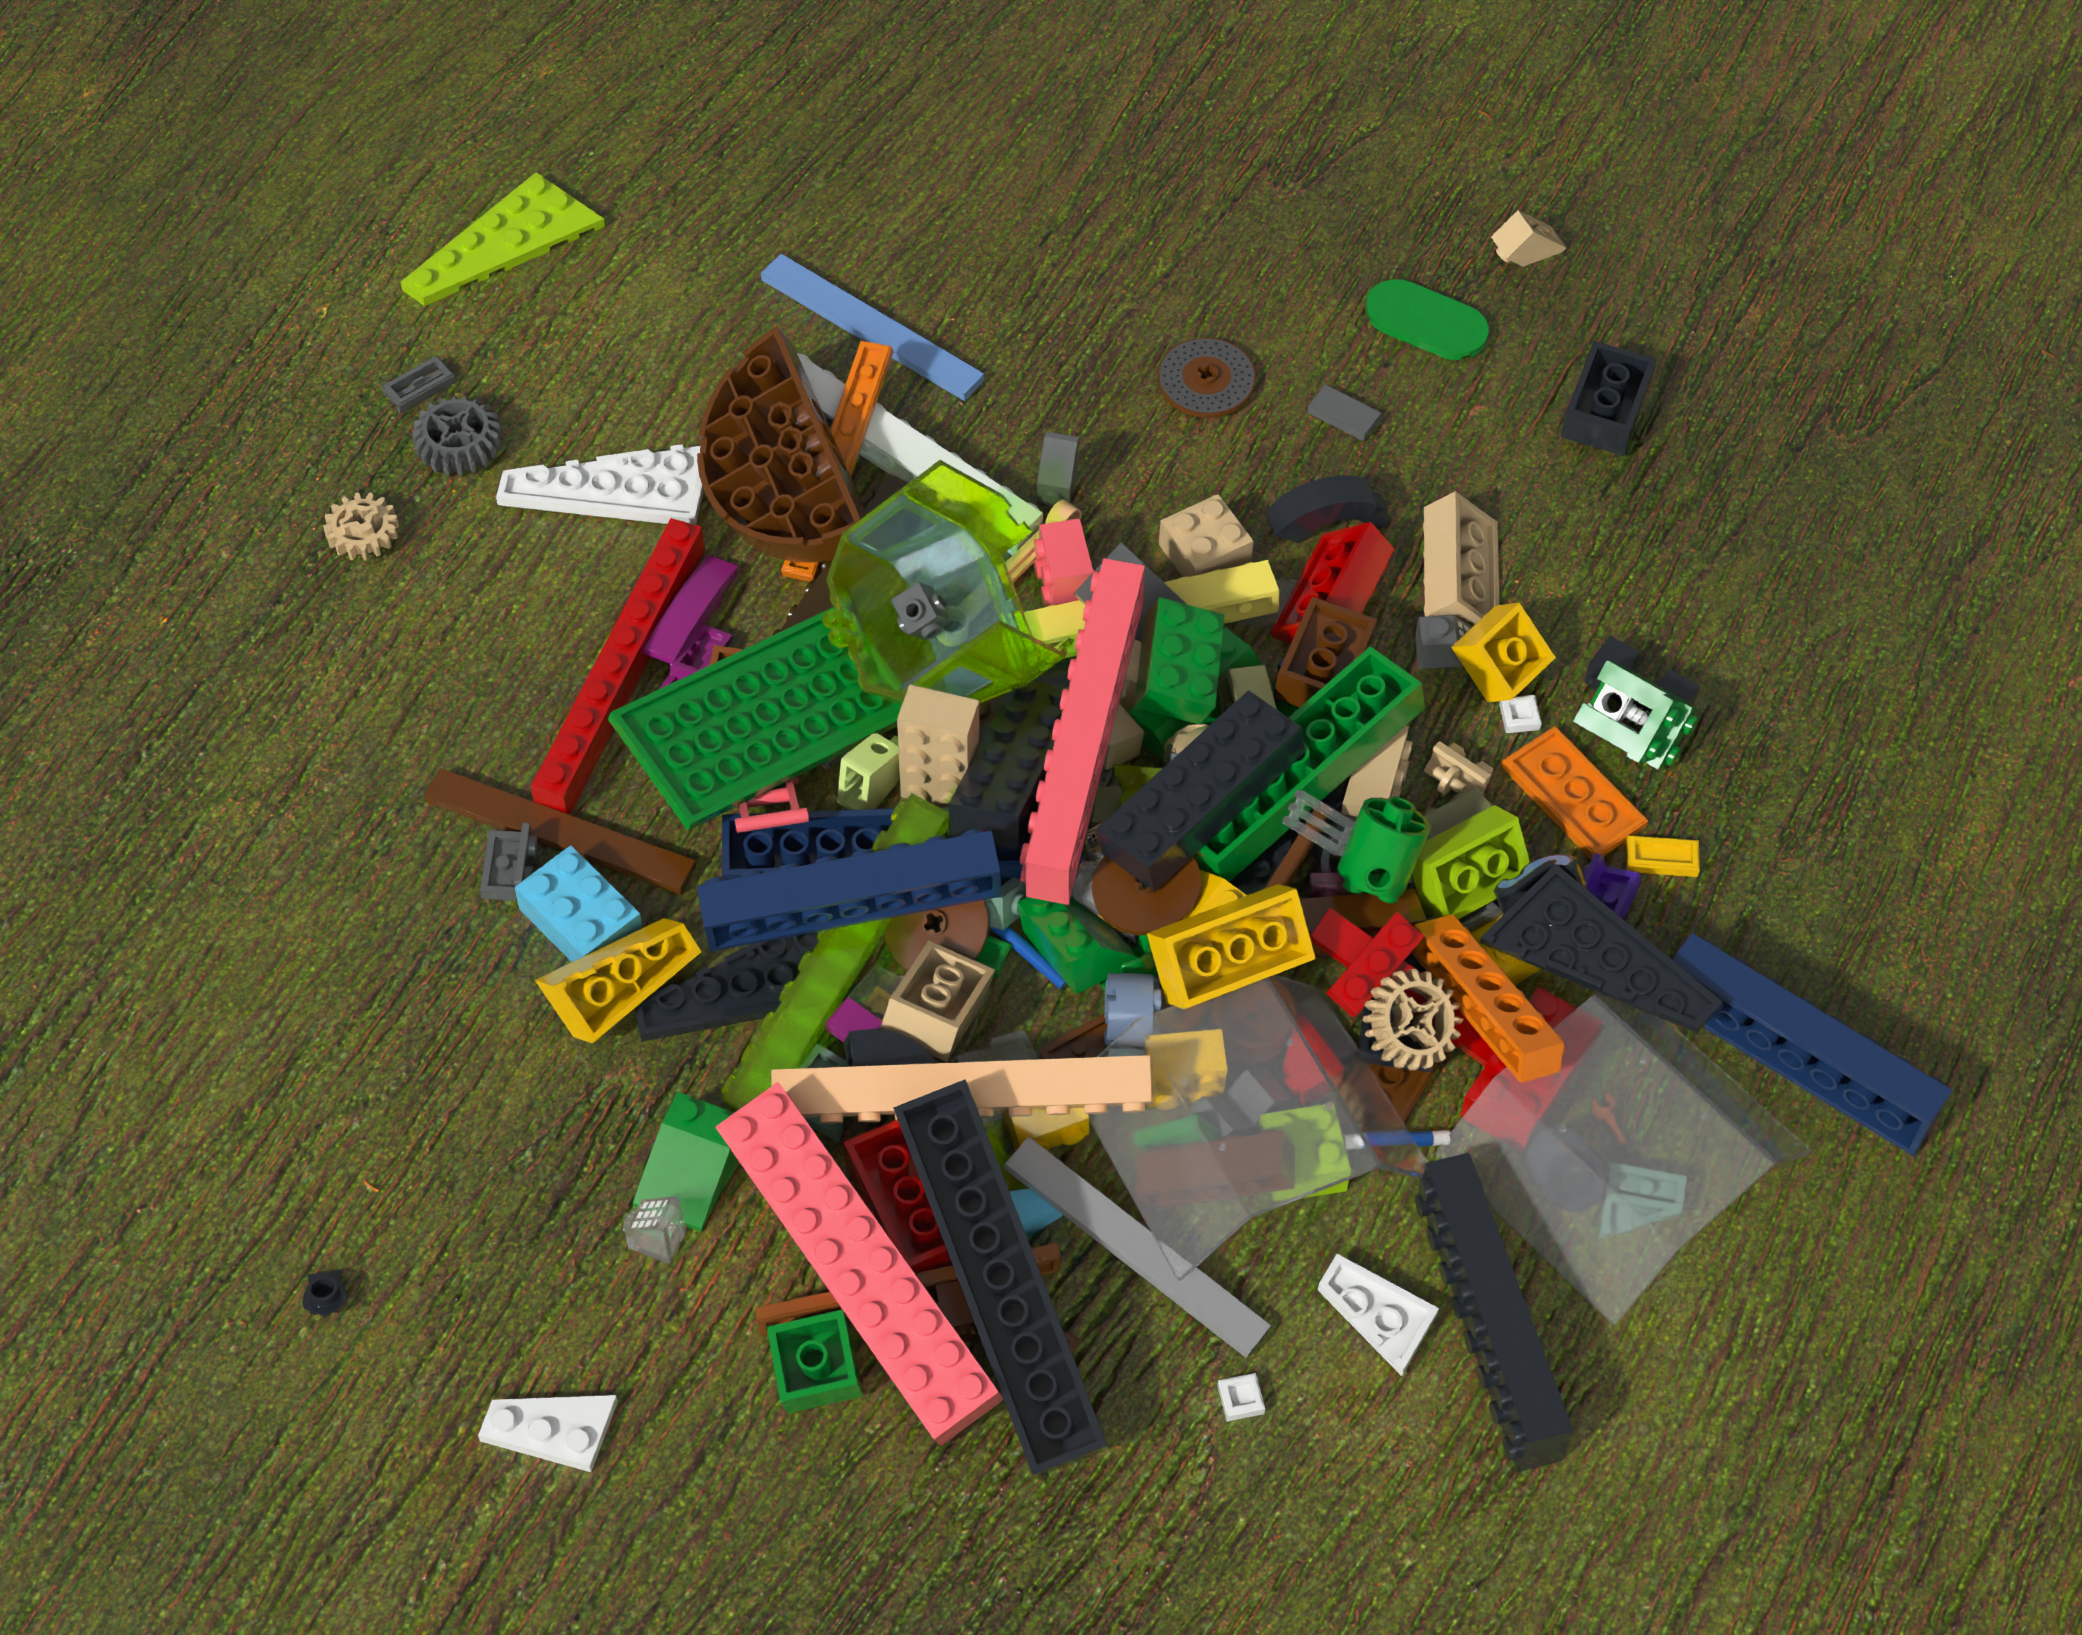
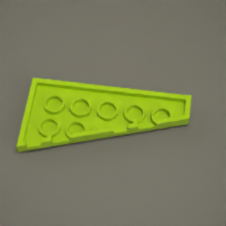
M536 172L401 281L402 290L422 305L427 306L459 292L460 287L475 279L481 282L490 278L489 273L500 268H504L505 271L550 252L551 246L564 240L570 243L579 239V234L589 229L600 230L605 227L604 218Z

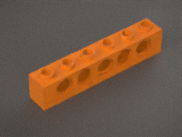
M1453 914L1414 924V927L1424 935V938L1412 950V954L1425 970L1432 974L1433 979L1441 978L1444 980L1443 991L1447 989L1454 991L1450 1000L1453 1003L1458 1002L1461 1004L1458 1009L1516 1079L1523 1083L1560 1072L1562 1055L1565 1052L1562 1037L1554 1032L1544 1020L1543 1015L1536 1011L1528 1002L1524 993L1517 989L1509 980L1505 971L1499 968L1490 958L1487 950L1481 947L1471 936L1468 928L1463 926Z

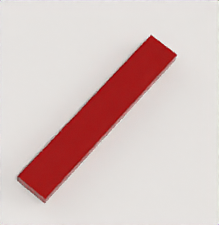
M1332 908L1325 912L1310 934L1312 943L1347 968L1373 939ZM1403 961L1394 972L1403 971L1406 974L1407 970L1415 968ZM1404 990L1408 998L1412 997L1417 1004L1427 1002L1417 992ZM1459 1009L1453 1010L1454 1016H1459L1464 1020L1460 1024L1454 1025V1029L1458 1030L1461 1035L1459 1038L1450 1039L1451 1042L1485 1067L1494 1051ZM1420 1012L1412 1013V1014H1413V1016H1416V1015H1418ZM1435 1016L1432 1018L1433 1029H1435Z

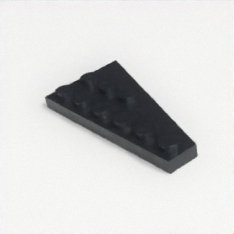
M1557 864L1480 937V942L1483 945L1695 1033H1698L1723 1008V1002Z
M843 927L750 944L726 956L724 962L710 969L706 966L695 972V976L679 985L671 984L651 994L635 1007L641 1042L840 1004L847 997L853 1001L858 1000V992Z

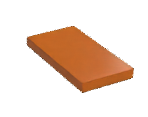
M1556 726L1502 760L1501 767L1590 860H1592L1595 853L1602 854L1604 857L1626 842L1628 835L1635 836L1648 825L1649 821Z

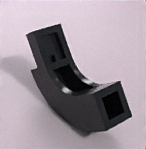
M1331 476L1305 483L1289 491L1267 508L1275 536L1296 543L1302 542L1320 526L1336 520L1353 519L1364 523L1371 522L1375 527L1381 529L1391 521L1386 509L1385 499L1381 494L1371 491L1368 479L1358 476Z
M864 1029L849 1031L844 1040L848 1067L937 1063L918 1043L901 1034L887 1030Z

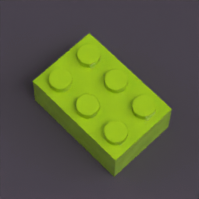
M1493 805L1425 841L1412 873L1424 914L1432 915L1435 919L1453 914L1457 919H1460L1496 900L1494 894L1496 885L1503 879L1516 878L1522 868L1530 863L1518 817Z

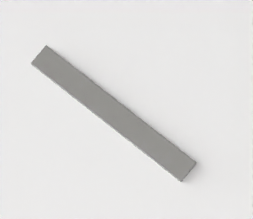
M1030 1137L1023 1142L1006 1162L1005 1170L1245 1358H1247L1271 1326L1269 1323Z

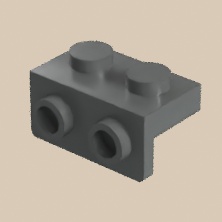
M523 822L521 832L489 830L480 887L481 899L517 901L514 887L534 873V867L529 866L530 858L536 857L538 851V836L532 835L530 823Z

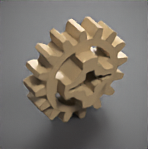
M355 493L354 500L351 501L344 496L342 497L343 505L332 504L333 514H325L326 525H323L329 547H336L337 555L339 556L348 552L350 560H354L357 554H361L363 560H367L368 553L371 552L376 556H380V548L390 549L392 547L390 539H397L398 537L396 528H399V523L394 507L386 505L384 497L375 501L373 493H369L366 499H361L360 494Z

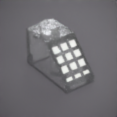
M673 1196L642 1199L636 1211L631 1210L623 1225L628 1248L670 1264L686 1233L680 1199Z

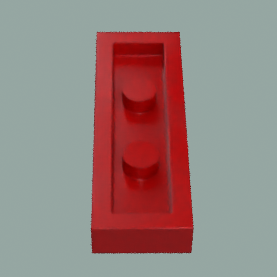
M1396 912L1329 988L1326 994L1354 1018L1363 1009L1366 1001L1373 997L1370 991L1376 987L1381 988V979L1390 977L1424 938V935Z

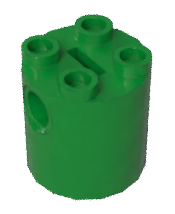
M1391 796L1388 799L1380 797L1364 800L1337 867L1340 875L1344 878L1342 883L1344 888L1353 893H1362L1364 891L1376 895L1387 903H1396L1399 896L1405 893L1431 828L1428 820L1415 810V806L1411 802L1396 796Z

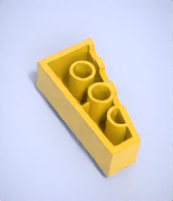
M663 918L535 981L572 1036L589 1043H594L702 951L683 923Z

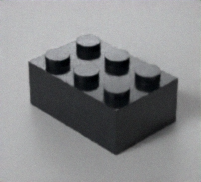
M1593 341L1567 408L1561 437L1624 456L1651 385L1657 359Z

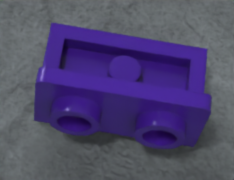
M1595 853L1590 864L1586 865L1582 871L1587 882V890L1624 920L1642 883L1640 873L1607 867L1603 855Z

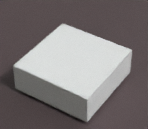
M1535 695L1516 696L1512 700L1500 701L1499 706L1506 733L1540 730L1542 723Z
M1256 1373L1218 1380L1217 1387L1226 1421L1265 1414V1405Z

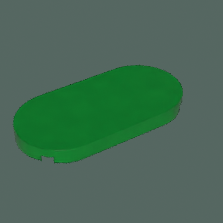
M1392 279L1374 286L1367 296L1365 310L1374 328L1449 360H1462L1463 357L1471 355V358L1478 355L1487 344L1489 326L1485 317L1478 310L1406 280Z

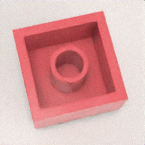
M1080 518L1039 525V539H1034L1037 557L1034 560V569L1037 580L1042 579L1044 585L1041 587L1043 606L1047 607L1078 601L1079 599L1073 593L1094 572Z

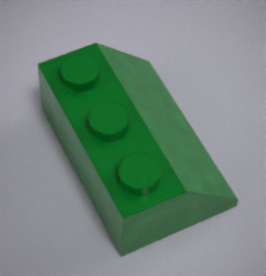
M1072 894L1069 905L1030 897L1017 902L1024 935L1076 994L1106 980L1107 972L1120 973L1121 964L1139 958L1084 897Z

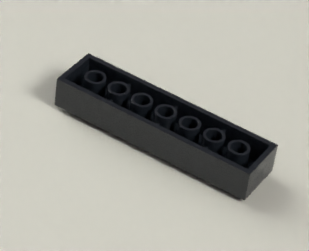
M1470 1153L1428 1162L1425 1164L1422 1178L1419 1179V1193L1415 1196L1416 1209L1421 1218L1425 1217L1429 1226L1427 1238L1432 1251L1437 1250L1441 1259L1439 1270L1442 1281L1445 1285L1450 1284L1454 1295L1451 1299L1454 1314L1457 1319L1463 1320L1466 1328L1464 1340L1467 1350L1470 1354L1475 1353L1479 1364L1477 1366L1479 1383L1482 1389L1488 1388L1492 1400L1489 1403L1492 1419L1496 1425L1501 1424L1505 1435L1502 1438L1505 1455L1509 1461L1514 1460L1518 1472L1563 1461L1573 1434V1428Z

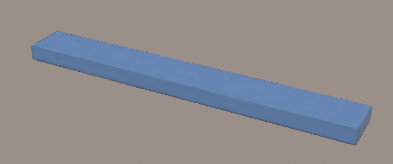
M780 254L761 272V280L862 341L892 346L894 351L892 358L963 401L984 382V373L783 254Z

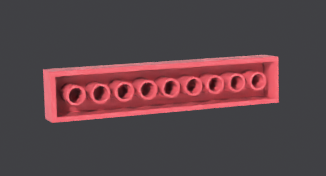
M1103 558L1100 571L1093 572L1090 591L1093 592L1092 599L1086 600L1083 612V621L1086 622L1084 630H1078L1075 650H1078L1076 659H1071L1069 665V689H1063L1060 701V710H1063L1061 720L1056 719L1052 733V740L1055 741L1053 750L1048 749L1044 764V771H1047L1045 781L1040 780L1036 795V802H1039L1037 812L1032 811L1030 816L1028 833H1031L1029 844L1024 843L1021 851L1020 865H1023L1020 882L1026 883V897L1066 905L1070 903L1144 605V565Z
M779 1082L715 1127L927 1431L940 1446L1004 1400L1001 1393Z

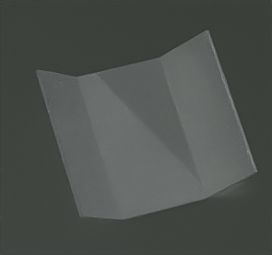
M1273 975L1187 1009L1171 1006L1136 1019L1097 1056L1150 1055L1153 1059L1154 1105H1145L1146 1111L1138 1113H1125L1122 1106L1107 1107V1113L1088 1114L1089 1121L1178 1281L1184 1279L1252 1217L1377 1168L1422 1178L1425 1164L1428 1163L1368 1064L1359 1059L1358 1048L1321 988Z
M1598 993L1590 997L1553 1028L1554 1032L1562 1037L1565 1045L1560 1072L1520 1083L1506 1067L1492 1079L1435 1154L1440 1159L1469 1152L1489 1206L1615 1326L1680 1248L1772 1167L1805 1157L1811 1153V1150L1669 1021Z

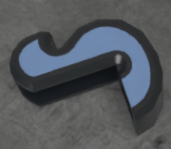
M1568 854L1547 855L1528 863L1522 868L1516 878L1500 881L1494 889V894L1502 914L1504 915L1555 864L1584 888L1588 889L1578 859Z

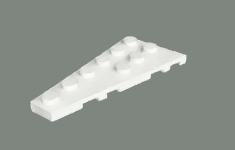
M683 444L670 446L671 450L652 453L647 449L599 456L596 457L597 461L580 464L578 460L566 461V466L547 468L544 465L503 470L496 495L497 504L668 524L670 518L696 525L704 492L697 464V453H700V446L683 448Z

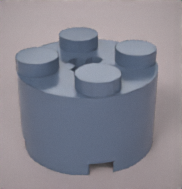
M1107 972L1104 1018L1107 1024V1030H1104L1105 1047L1146 1048L1147 1037L1159 1036V1024H1157V1012H1160L1161 1009L1159 976L1142 973Z

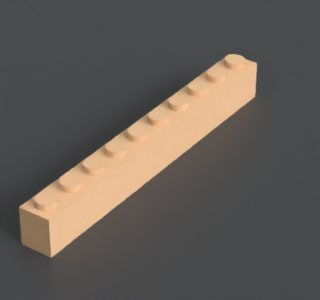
M1150 1055L771 1070L772 1086L779 1082L804 1118L820 1117V1123L824 1124L843 1123V1116H858V1122H879L880 1115H895V1120L898 1121L893 1107L964 1079L968 1083L981 1118L994 1117L993 1111L1008 1110L1010 1117L1031 1116L1032 1109H1046V1115H1068L1069 1108H1084L1085 1114L1107 1113V1107L1122 1106L1125 1113H1138L1146 1111L1145 1105H1154L1153 1059Z

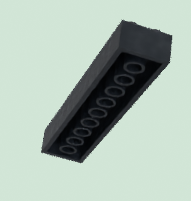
M966 1079L893 1107L1032 1475L1038 1478L1108 1450L1105 1437Z

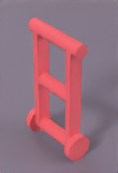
M798 776L785 782V788L769 790L747 802L739 804L741 818H735L737 833L809 822L807 807L799 809L794 785L799 784ZM788 801L791 810L755 816H749L747 809L749 807Z

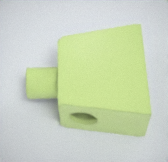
M871 734L841 759L837 803L848 810L876 809L900 779L898 736H893L890 740H887L879 734Z

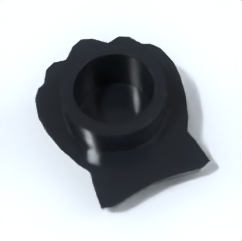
M341 1270L308 1275L309 1285L304 1292L302 1300L305 1310H308L314 1316L320 1315L324 1318L340 1310L347 1299V1292L341 1281Z

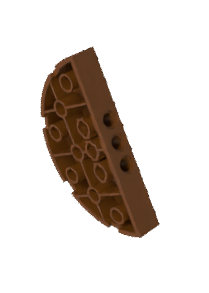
M777 326L760 337L743 352L745 357L734 370L729 368L710 397L702 417L698 435L701 439L700 453H697L699 477L703 489L717 513L745 542L769 556L794 562H823L848 557L878 544L879 541L796 349Z

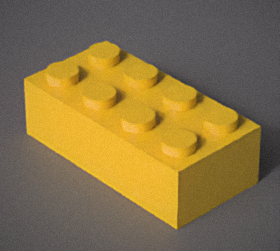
M1279 884L1147 933L1166 1003L1181 1009L1190 1008L1316 959L1297 889Z

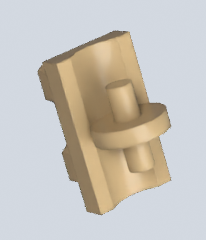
M1439 741L1434 745L1432 757L1424 772L1440 782L1437 789L1444 795L1450 790L1457 794L1461 792L1466 794L1476 788L1484 794L1493 768L1483 761L1474 764L1466 759L1464 749L1456 743L1446 746Z

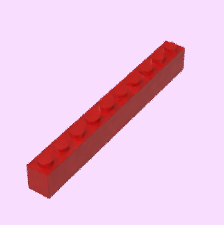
M670 518L531 785L534 802L569 815L571 814L614 730V727L608 720L610 713L627 705L651 656L643 654L647 641L676 594L697 568L705 552L702 527Z

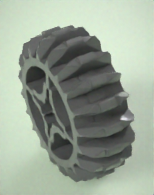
M453 394L451 400L445 401L440 397L439 404L428 403V411H419V420H415L413 426V445H415L416 455L421 458L425 467L431 466L435 474L444 470L447 477L452 472H457L462 477L464 471L470 470L475 474L477 466L487 468L488 460H496V451L501 450L503 431L502 426H500L499 417L496 412H493L490 404L483 405L480 398L471 401L467 394L463 399H458ZM477 427L482 430L481 434L475 433L474 429ZM435 436L440 438L439 444L433 441Z

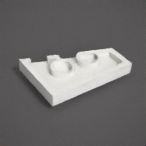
M1339 1254L1335 1256L1318 1286V1291L1401 1376L1439 1311V1308Z
M617 1395L492 1400L478 1437L484 1443L592 1472L618 1402Z

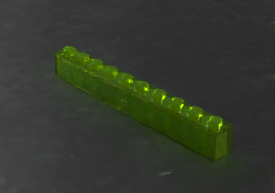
M911 793L905 803L900 801L891 816L893 823L887 832L881 831L872 849L875 852L888 850L890 846L898 843H909L911 846L925 843L931 837L944 836L949 827V812ZM893 917L819 931L817 935L819 942L813 952L808 950L804 954L798 966L800 973L794 983L789 981L783 988L779 1000L782 1002L775 1013L769 1012L760 1028V1031L763 1033L757 1043L751 1042L744 1051L741 1062L744 1064L737 1075L731 1074L722 1088L725 1108L735 1113L772 1086L771 1070L800 1069L824 1032L825 1022L843 1001Z

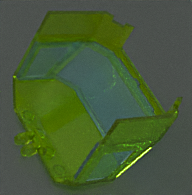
M942 460L937 461L842 533L826 578L831 593L829 595L830 601L836 608V610L832 609L825 612L822 617L824 626L831 629L828 634L830 643L838 648L849 646L848 654L855 663L859 675L858 683L866 693L901 706L909 684L979 700V703L1027 685L1064 659L1068 653L1066 649L1074 642L1073 639L1068 637L1057 646L1052 647L1033 637L1003 558L1005 552L1033 531L1025 521L1020 524L1016 522L1008 512L1012 505L1003 494ZM917 582L932 586L935 592L942 595L948 605L946 613L951 622L942 627V632L938 636L929 640L906 635L901 630L897 622L899 615L891 601Z

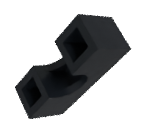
M1610 635L1589 662L1584 683L1597 691L1602 682L1597 677L1607 660L1616 661L1635 672L1640 652ZM1669 669L1662 679L1653 682L1687 702L1695 704L1700 685ZM1613 693L1609 696L1622 705L1620 695ZM1636 700L1633 701V705L1636 704L1637 708H1641V710L1643 708L1645 712L1649 711L1650 715L1652 709Z

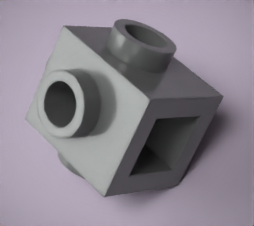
M917 582L891 600L899 615L897 618L898 625L906 635L929 640L938 636L942 632V627L951 622L946 613L948 605L941 594L935 592L932 586Z

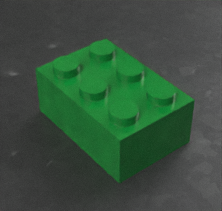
M1161 597L1156 600L1144 615L1134 708L1195 724H1201L1216 707L1224 614Z

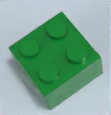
M843 1310L767 1327L779 1398L787 1414L863 1397L850 1323Z

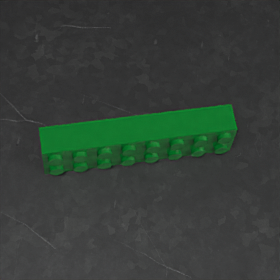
M1371 646L1367 648L1288 717L1302 728L1305 753L1193 856L1199 869L1224 878L1228 882L1234 879L1425 709L1422 683Z

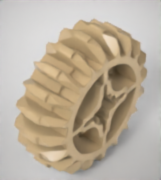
M1416 969L1407 970L1406 974L1403 971H1397L1393 973L1392 978L1385 977L1381 979L1382 988L1376 987L1370 991L1375 1000L1366 1001L1364 1004L1367 1009L1372 1011L1371 1015L1364 1016L1362 1019L1364 1022L1371 1023L1372 1029L1367 1030L1365 1035L1367 1037L1375 1036L1377 1040L1373 1043L1371 1049L1374 1051L1384 1049L1381 1059L1390 1061L1394 1058V1067L1402 1068L1407 1065L1409 1070H1418L1420 1065L1424 1069L1432 1067L1433 1060L1435 1062H1442L1445 1059L1444 1051L1451 1052L1455 1048L1450 1039L1459 1038L1461 1035L1458 1030L1454 1029V1025L1460 1024L1464 1020L1459 1016H1454L1453 1010H1457L1461 1005L1458 1002H1450L1449 998L1453 995L1454 991L1451 989L1442 991L1444 980L1438 978L1432 981V974L1430 972H1422L1419 975ZM1404 990L1417 992L1427 1002L1417 1004L1412 997L1408 998ZM1390 1010H1392L1394 1014V1020L1392 1024L1390 1023ZM1420 1012L1412 1021L1413 1026L1406 1027L1413 1018L1412 1013ZM1433 1016H1435V1029L1432 1026ZM1408 1035L1413 1042L1418 1041L1422 1048L1416 1050L1407 1047L1398 1038Z

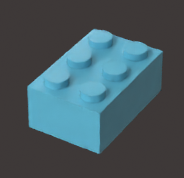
M571 845L514 887L519 909L571 962L643 928L640 913Z

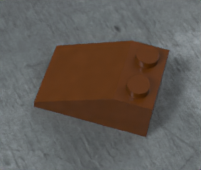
M1312 597L1278 672L1273 698L1297 707L1305 704L1367 649L1378 619Z

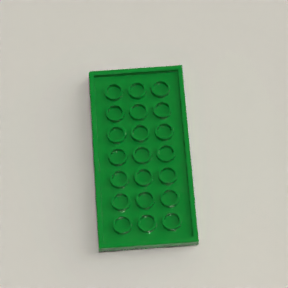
M837 605L612 711L608 720L687 831L739 806V804L747 802L855 748L871 734L881 735L897 727V718L906 695L840 606Z

